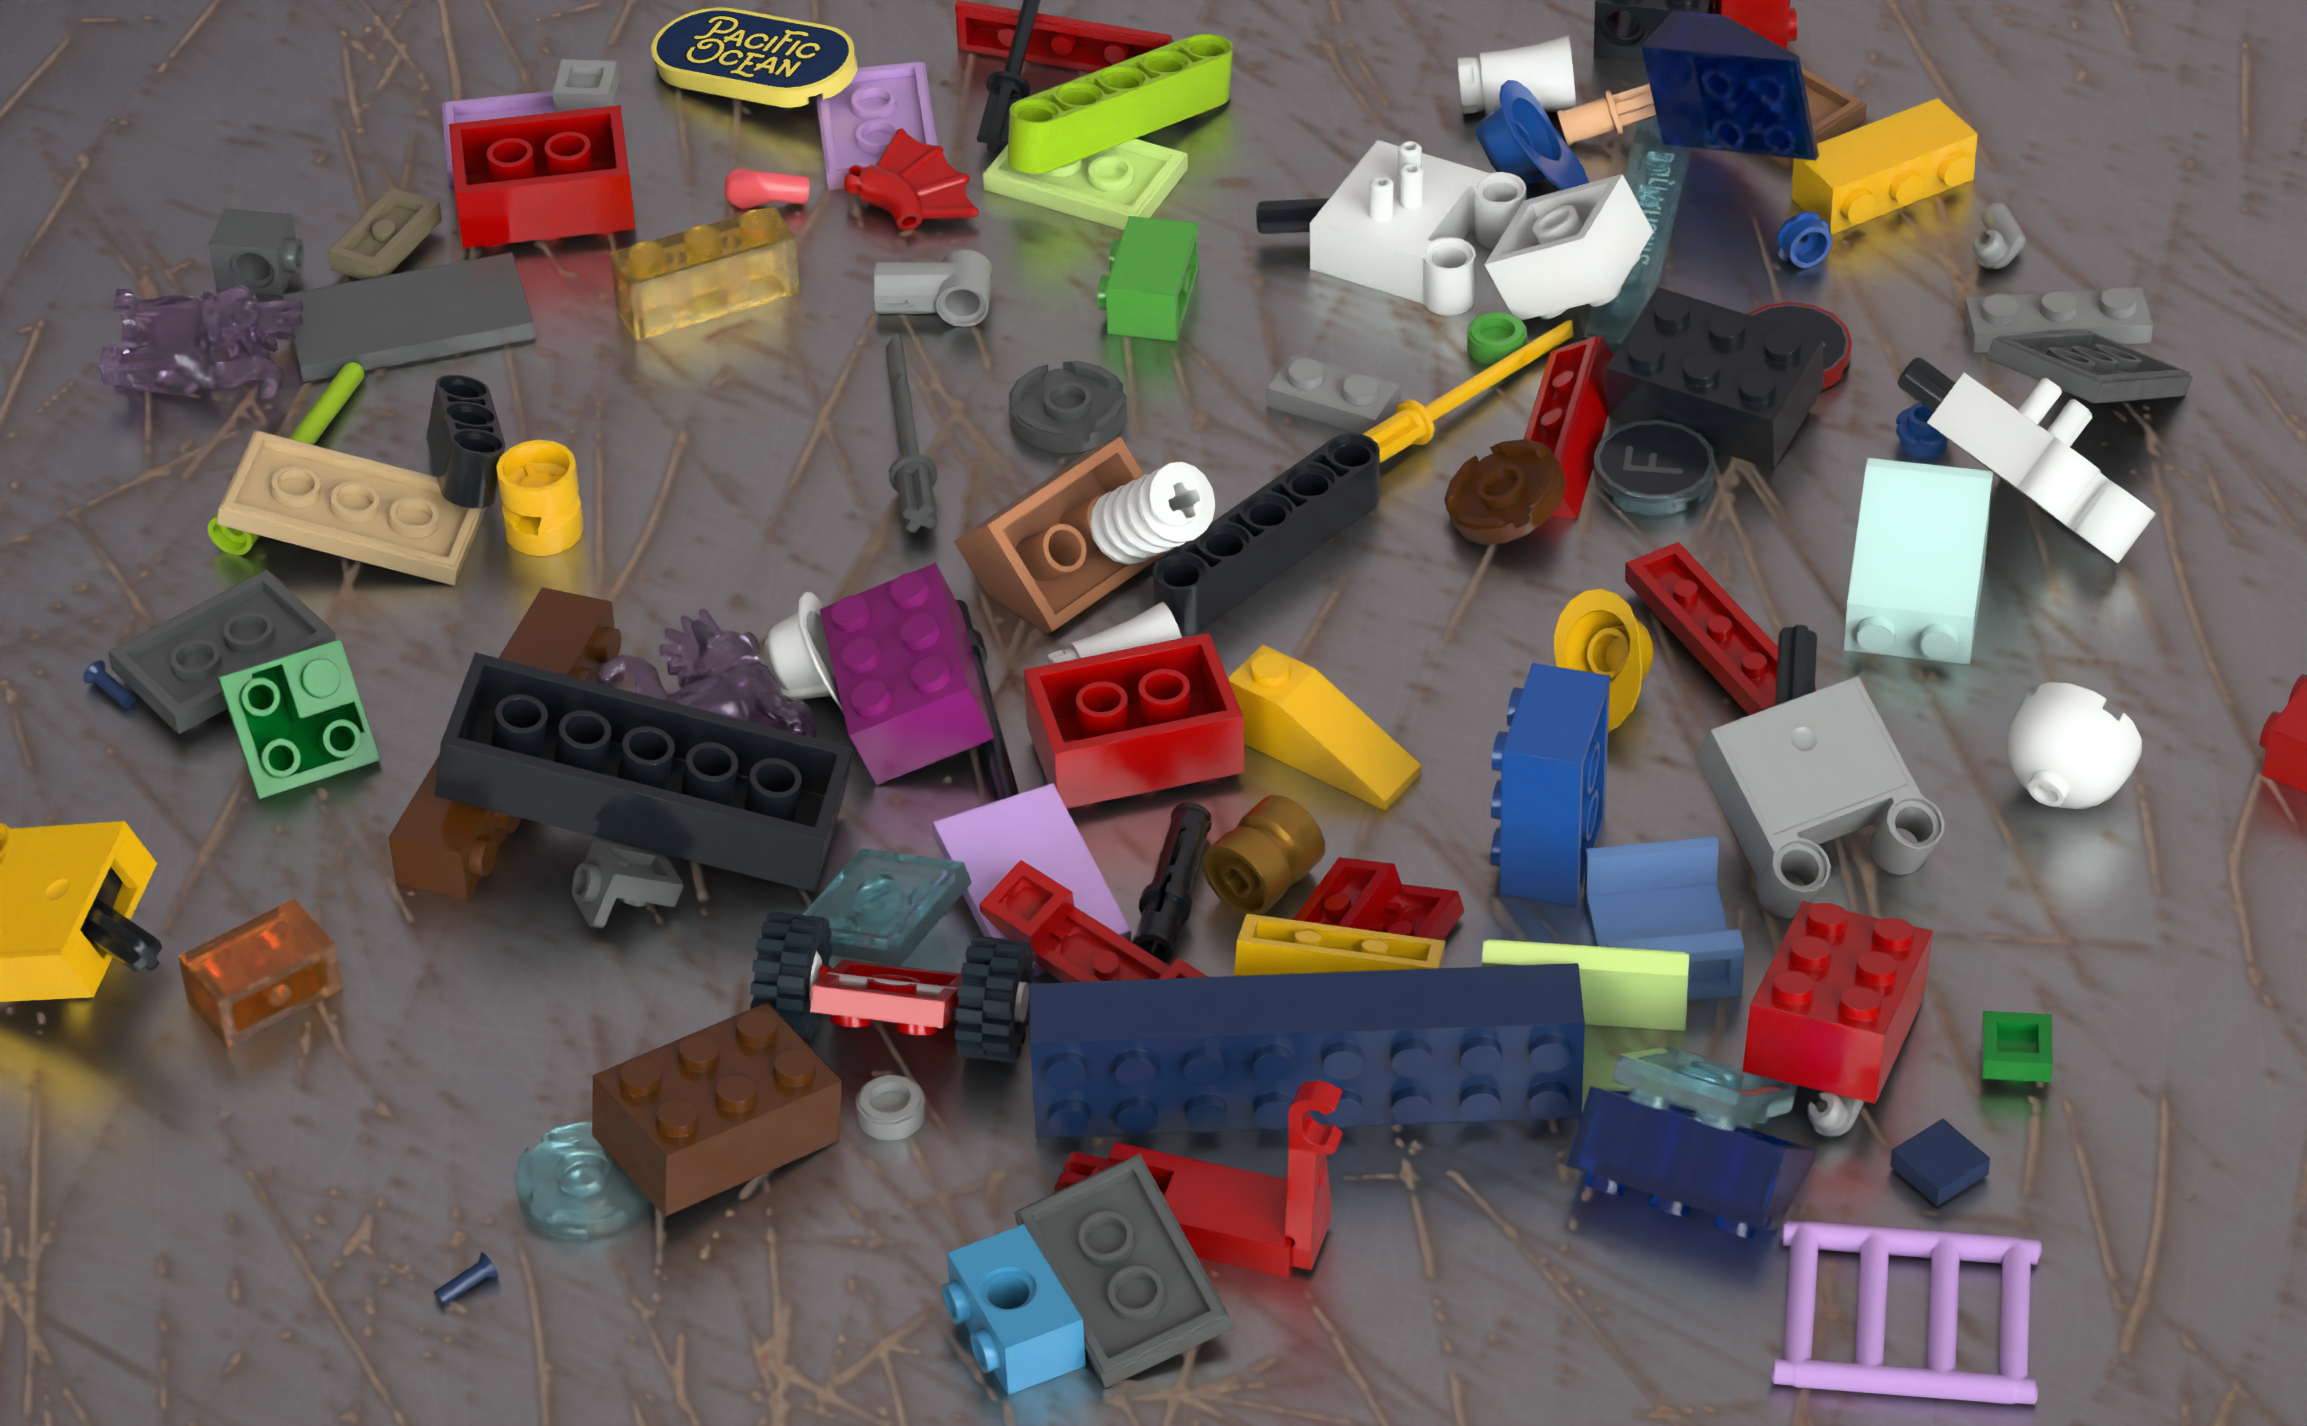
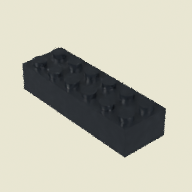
M475 652L440 744L435 796L815 892L844 799L853 748Z

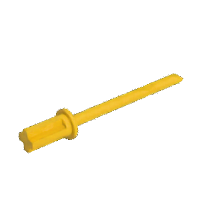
M1572 320L1561 323L1425 406L1411 399L1401 402L1396 408L1395 415L1363 433V435L1371 437L1377 442L1380 449V463L1411 444L1424 445L1428 443L1434 436L1433 422L1572 338L1574 336Z

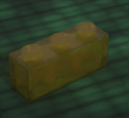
M775 205L764 209L750 210L743 215L708 225L695 226L687 231L652 241L639 242L631 247L610 252L616 308L636 341L800 293L796 238Z

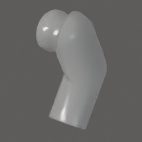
M1994 203L1984 210L1981 218L1989 238L1982 243L1977 236L1973 242V251L1977 255V261L1981 266L1996 270L2006 267L2024 248L2026 238L2009 208L2003 203Z
M1820 1091L1819 1095L1821 1098L1817 1105H1814L1811 1101L1809 1102L1807 1116L1810 1122H1812L1816 1132L1828 1137L1840 1136L1850 1131L1864 1103L1862 1100Z

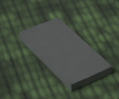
M512 252L282 295L303 382L334 377L349 362L360 364L364 371L535 338L533 319Z
M2091 331L1998 336V338H1993L1986 357L1991 361L2039 381L2042 378H2048L2059 386L2061 390L2092 403L2186 396L2193 377L2189 375L2190 372Z

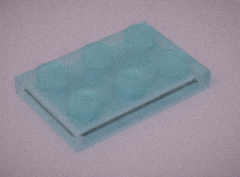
M1672 1046L1619 1054L1611 1080L1612 1082L1631 1087L1629 1099L1635 1102L1664 1110H1669L1670 1104L1678 1106L1687 1105L1697 1109L1694 1117L1696 1121L1734 1131L1736 1125L1751 1127L1752 1121L1767 1123L1768 1117L1790 1113L1798 1089L1796 1085L1742 1072V1068Z

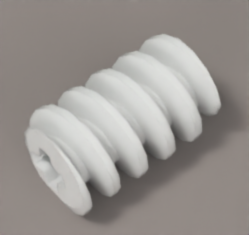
M1184 462L1166 464L1150 474H1145L1137 480H1132L1126 485L1109 491L1098 499L1092 509L1090 520L1093 540L1101 552L1115 562L1127 565L1145 562L1149 558L1156 557L1174 547L1181 546L1185 542L1196 539L1207 530L1213 520L1215 510L1213 489L1206 476L1195 466Z

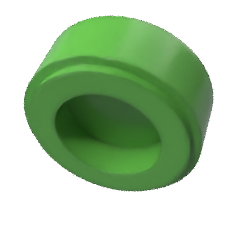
M1490 312L1483 314L1471 321L1467 329L1468 353L1474 360L1485 365L1492 366L1527 344L1525 324L1519 318L1508 313Z

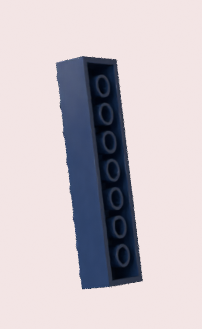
M1578 963L1029 984L1030 1053L1036 1138L1288 1129V1111L1298 1087L1308 1081L1328 1082L1343 1091L1334 1112L1324 1115L1321 1112L1310 1110L1311 1117L1316 1122L1323 1125L1334 1124L1336 1127L1582 1118L1585 1020Z

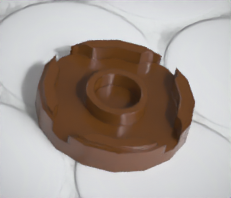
M1527 439L1503 441L1490 447L1493 454L1485 456L1480 461L1475 455L1457 471L1449 482L1444 500L1452 524L1466 540L1483 545L1507 543L1529 534L1547 521L1562 501L1566 480L1561 464L1554 457L1552 451L1543 443Z

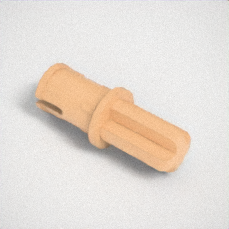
M1657 80L1614 95L1611 94L1610 90L1605 91V98L1565 111H1557V115L1566 143L1570 146L1575 142L1616 130L1618 135L1622 134V127L1669 113L1673 109V102L1665 81Z

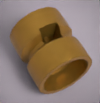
M1270 795L1263 798L1243 816L1234 830L1225 833L1206 851L1203 856V872L1212 890L1228 907L1242 915H1246V913L1262 915L1283 897L1286 890L1292 884L1299 882L1322 860L1325 854V840L1316 821L1301 805L1285 796Z

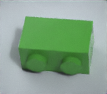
M1136 216L1128 217L1122 239L1114 238L1111 244L1109 256L1110 275L1102 274L1098 286L1097 305L1099 310L1107 311V334L1177 341L1199 271L1198 223Z

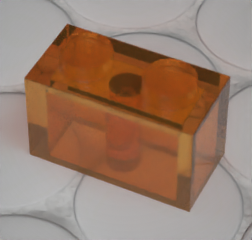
M295 899L178 956L188 1004L226 1048L343 990L334 942Z

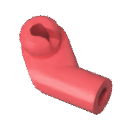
M737 168L728 173L725 178L724 195L732 205L742 209L771 202L805 205L809 195V179L807 176Z

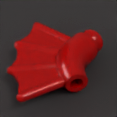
M902 128L895 132L876 166L869 165L868 168H864L856 164L849 168V174L845 176L844 189L847 194L860 196L862 202L888 211L893 216L900 230L915 229L922 223V219L974 218L979 214V210L974 207L966 195V184L970 181L969 175L962 174L947 163L941 146L918 142Z

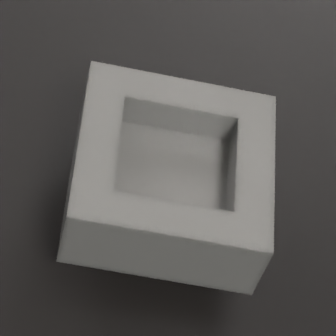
M561 59L552 92L554 111L612 106L619 82L617 61Z

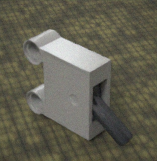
M1805 625L1784 627L1779 633L1775 706L1711 729L1695 756L1758 878L1756 892L1760 903L1773 915L1787 919L1794 918L1802 901L1813 903L1830 876L1831 865L1828 855L1819 844L1874 824L1876 830L1870 840V850L1873 859L1882 869L1889 873L1907 875L1921 868L1943 835L1945 824L1938 807L1922 796L1859 676L1815 691L1817 635ZM1896 828L1906 829L1911 832L1917 839V843L1907 841L1901 837ZM1782 871L1795 873L1802 879L1805 886L1794 885L1789 882L1782 874Z

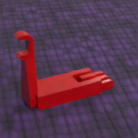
M1308 1081L1298 1087L1288 1111L1289 1154L1287 1179L1115 1142L1108 1159L1079 1152L1069 1154L1063 1166L1064 1172L1059 1175L1055 1184L1054 1193L1140 1154L1197 1258L1287 1278L1290 1277L1293 1267L1312 1270L1331 1222V1195L1326 1155L1336 1152L1343 1132L1334 1124L1323 1125L1316 1122L1311 1117L1310 1110L1321 1112L1324 1115L1334 1112L1343 1091L1337 1086L1324 1081Z

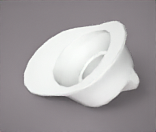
M804 592L799 599V609L776 622L768 632V638L764 644L767 678L770 686L784 698L795 701L832 696L843 712L820 609L824 608V606L812 592Z

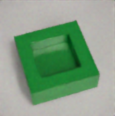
M1983 1011L1981 1028L1982 1079L2051 1082L2053 1066L2052 1014Z

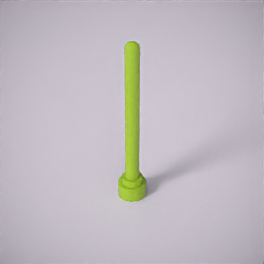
M356 362L346 363L288 439L314 445L364 378L363 367ZM218 511L208 523V534L211 540L226 553L244 555L249 552L260 537V535L217 525Z

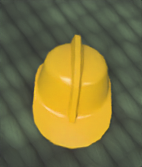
M1602 588L1582 592L1570 600L1559 615L1554 632V655L1557 667L1610 676L1609 733L1619 727L1633 711L1641 692V684L1650 673L1654 652L1649 632L1634 617L1631 606L1619 594Z

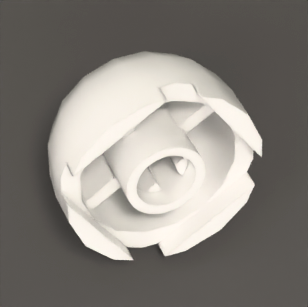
M2048 682L2039 685L2034 695L2029 696L2027 693L2012 718L2007 733L2008 763L2018 781L2038 802L2059 808H2090L2112 798L2131 775L2141 757L2142 739L2134 722L2125 713L2122 714L2118 722L2110 713L2102 709L2107 699L2095 691L2071 683Z

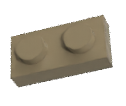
M391 187L328 250L330 270L361 280L389 275L442 221L440 202Z

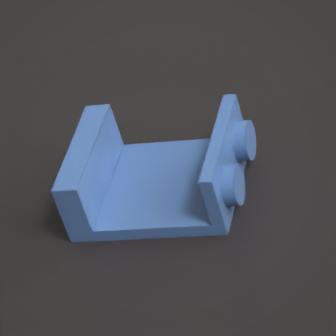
M1717 836L1587 848L1585 854L1584 897L1595 946L1686 952V954H1689L1688 1000L1742 995L1745 947L1740 929L1728 930L1717 886L1719 853Z

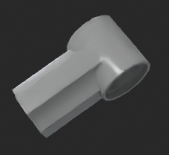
M968 249L953 251L946 255L942 262H876L874 271L875 312L877 314H938L945 322L953 326H974L983 321L988 313L992 280L991 263L983 254Z

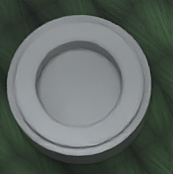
M884 1075L874 1078L864 1084L857 1094L856 1107L859 1126L867 1135L883 1141L901 1140L913 1135L924 1123L925 1103L923 1091L915 1081L907 1077Z

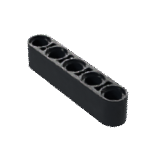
M1357 433L1342 434L1331 439L1210 523L1207 530L1199 537L1185 542L1164 555L1155 563L1153 569L1154 606L1161 602L1168 606L1182 636L1200 632L1373 510L1380 499V449L1377 442L1371 437Z

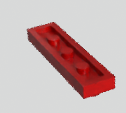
M1679 542L1625 563V582L1749 715L1775 706L1778 646Z

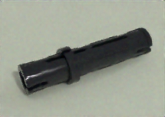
M1192 802L1181 803L1172 811L1170 826L1159 855L1152 884L1145 887L1139 900V910L1142 916L1136 935L1132 940V943L1164 963H1168L1173 956V947L1179 927L1184 925L1190 917L1193 902L1189 894L1199 867L1207 834L1212 827V822H1209L1212 818L1211 813L1205 807Z

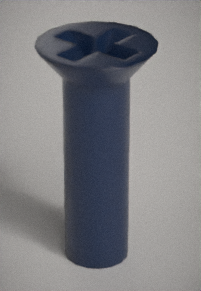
M95 661L86 669L83 676L85 683H96L126 709L134 704L135 696L106 672L104 661Z
M481 1252L478 1263L435 1290L434 1295L444 1306L485 1278H498V1272L487 1255Z

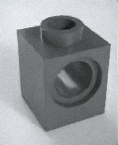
M225 209L209 242L216 290L282 296L285 294L293 273H299L304 262V244L302 239L296 238L292 214Z

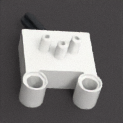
M1377 140L1330 198L1261 201L1256 207V224L1258 232L1262 234L1310 232L1311 270L1422 303L1429 311L1438 315L1454 316L1467 312L1473 307L1475 302L1476 253L1474 247L1469 242L1463 240L1468 232L1474 233L1475 240L1480 245L1488 249H1494L1521 204L1526 200V185L1520 177L1511 173H1488L1422 153L1421 146L1416 142L1407 141L1397 146Z
M1916 357L1900 375L1897 382L1899 388L1933 412L1927 421L1929 425L2116 563L2120 562L2155 516V512L2100 473L2101 470L2070 448L2092 419V413L2088 408L2077 400L2071 399L2047 431L2038 425L2062 393L2061 388L2048 378L2040 380L2019 410H2017L1965 372L1955 383L1923 358Z

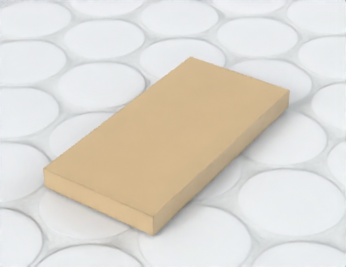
M255 430L219 506L217 525L455 586L487 507L467 508L449 502L441 494L437 477Z

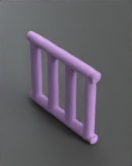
M1785 1220L1782 1223L1781 1237L1784 1239L1783 1246H1790L1783 1359L1776 1358L1775 1365L1772 1367L1771 1380L1774 1384L1792 1385L1799 1388L2001 1404L2019 1403L2034 1405L2037 1402L2038 1388L2036 1386V1379L2028 1378L2030 1269L2031 1265L2038 1264V1259L2041 1256L2042 1246L2039 1240L2024 1239L2016 1236L1819 1221L1800 1222ZM1818 1250L1861 1253L1855 1363L1812 1360ZM1889 1255L1931 1258L1927 1369L1883 1365ZM1960 1261L2002 1264L1999 1374L1955 1371Z

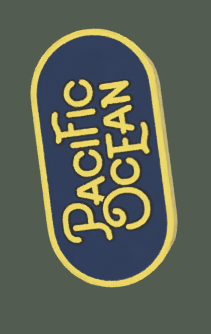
M706 8L680 16L664 26L657 33L651 45V54L659 76L670 85L777 107H801L809 104L808 97L816 96L822 93L823 100L835 96L851 83L858 70L854 43L851 37L844 31L832 26L735 8Z

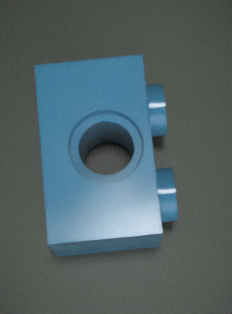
M1024 1224L947 1252L949 1283L943 1284L941 1290L948 1314L956 1325L963 1322L966 1324L971 1333L970 1341L973 1353L980 1368L984 1373L994 1371L1008 1396L1086 1366L1083 1318Z

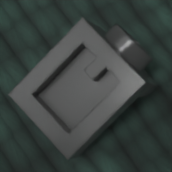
M594 839L584 863L579 864L574 872L572 897L589 926L604 928L616 898L637 907H645L649 903L675 907L684 884L666 854L626 844Z

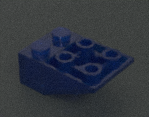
M1674 10L1641 46L1663 145L1815 161L1819 157L1800 58L1796 54L1725 15Z

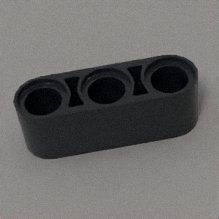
M463 375L441 376L436 380L426 436L441 494L449 502L462 507H489L495 503L498 487L496 466L505 450V441L490 390L486 384L472 377Z

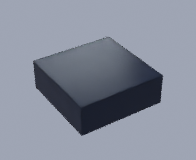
M1941 1119L1892 1149L1890 1166L1931 1202L1939 1206L1989 1175L1990 1157L1945 1119Z

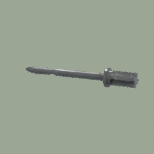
M895 334L886 346V354L892 384L901 457L892 463L889 469V481L893 489L899 494L901 515L904 517L905 528L910 532L916 533L921 525L932 529L937 522L932 489L937 480V467L930 458L919 454L903 342L901 336Z

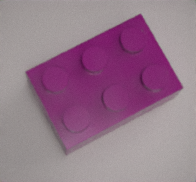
M937 563L905 573L896 579L856 595L845 597L839 602L820 609L848 735L876 785L995 738L963 613Z

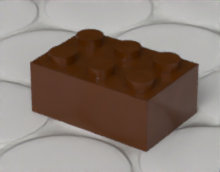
M766 1002L594 1074L592 1136L666 1217L838 1142L840 1135L842 1080Z

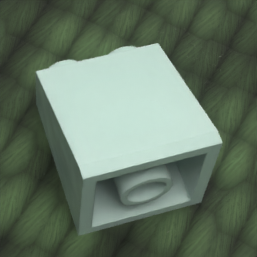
M1867 458L1847 600L1845 651L1970 665L1985 567L1993 471Z

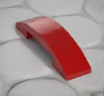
M1022 860L1011 869L979 904L980 912L1006 938L1031 943L1034 962L1062 983L1208 977L1178 957L1170 966L1082 912L1074 906L1072 891Z

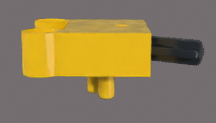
M125 821L10 828L5 823H0V1002L94 997L113 957L134 972H138L142 968L152 971L159 965L160 962L156 956L162 949L160 940L131 921L158 863Z

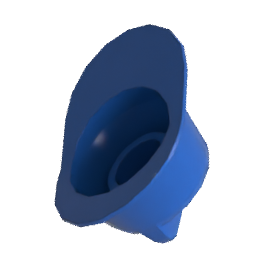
M1507 80L1502 84L1499 95L1501 104L1478 122L1476 126V135L1496 172L1514 174L1520 177L1525 182V185L1548 179L1561 190L1589 183L1583 166L1552 126L1546 112L1531 91L1520 82L1514 80Z

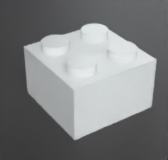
M1623 174L1524 200L1484 265L1513 316L1521 321L1538 316L1541 319H1551L1569 308L1588 303L1590 306L1597 307L1616 298L1621 292V286L1632 267L1639 261L1640 254L1654 231Z

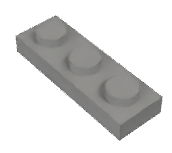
M2111 287L2108 289L2082 291L2054 290L2047 293L1993 294L1990 296L1965 297L1964 318L1973 353L1989 352L1993 338L2013 335L2091 331L2120 344L2151 343L2153 323L2142 287Z

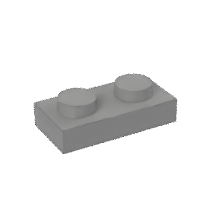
M1291 354L1266 388L1267 407L1363 434L1393 415L1397 406L1401 403V385L1323 363L1312 358Z

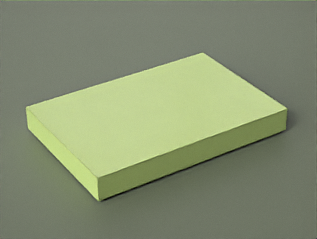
M1133 139L1050 172L1029 174L1015 170L1008 164L1007 144L983 173V185L986 191L1125 230L1129 216L1146 218L1152 216L1187 172L1188 154L1139 139Z
M1491 939L1483 942L1482 967L1578 963L1585 1025L1686 1031L1689 954H1686V952Z

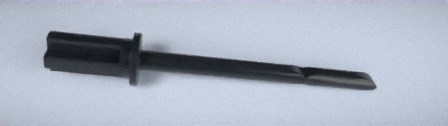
M1023 0L1004 71L994 72L987 78L986 88L989 91L977 135V142L986 143L987 150L998 152L999 147L1005 148L1007 146L1009 108L1013 103L1030 95V84L1020 74L1041 0Z

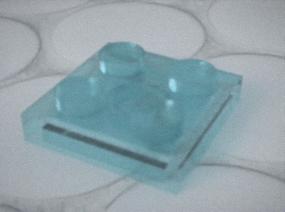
M861 848L803 915L825 917V919H828V928H831L832 934L829 944H832V956L901 966L913 954L915 948L939 920L949 912L951 906L970 886L972 881L964 862Z

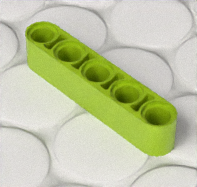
M1215 34L1192 35L1018 100L1009 108L1008 164L1015 170L1029 174L1050 172L1225 104L1230 98L1232 42Z

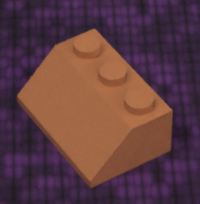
M1121 436L1086 452L954 540V543L985 593L1047 634L1056 630L1169 552H1163L1142 563L1127 565L1115 562L1106 556L1093 540L1090 520L1092 509L1098 499L1109 491H1113L1119 486L1126 485L1130 481L1137 480L1144 475Z

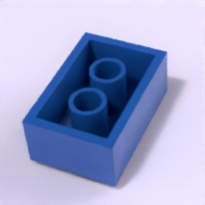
M1532 663L1524 688H1513L1507 711V726H1510L1508 732L1498 731L1494 742L1491 763L1492 770L1501 772V779H1498L1496 782L1491 803V818L1501 820V827H1497L1495 830L1490 853V865L1500 867L1499 894L1577 907L1585 883L1586 849L1596 848L1605 821L1610 676Z

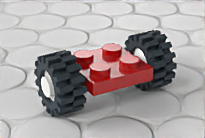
M772 911V913L770 912L767 915V921L763 922L761 927L762 938H758L756 945L757 960H753L752 971L755 972L754 981L751 983L750 995H754V998L750 1004V1009L767 1002L800 1037H813V1033H816L819 1028V1019H822L823 1014H830V1022L832 1024L845 1027L869 1026L871 1020L896 1022V1030L898 1032L910 1035L935 1034L936 1028H944L955 1017V1020H958L955 1029V1039H958L956 1048L957 1052H960V1056L1011 1063L1017 1062V1058L1020 1057L1022 1044H1024L1026 1039L1025 1027L1029 1025L1030 1020L1029 984H1032L1034 980V969L1032 968L1034 955L1031 952V943L984 936L973 937L971 939V946L967 947L966 963L963 962L961 973L845 959L831 969L829 959L832 956V944H829L832 934L831 928H828V919H825V917Z

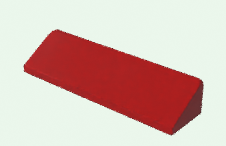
M957 0L955 13L958 50L1008 58L1020 10ZM1037 13L1024 61L1096 72L1168 45L1174 41L1169 34Z
M1601 335L1550 351L1524 439L1546 445L1559 461L1564 471L1566 488L1563 498L1550 517L1574 519L1579 516L1607 421L1606 367L1614 354Z

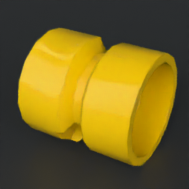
M548 440L522 442L509 448L502 454L497 463L496 470L500 497L503 503L502 513L507 542L515 550L532 556L559 554L573 547L581 539L584 531L574 454L566 446Z

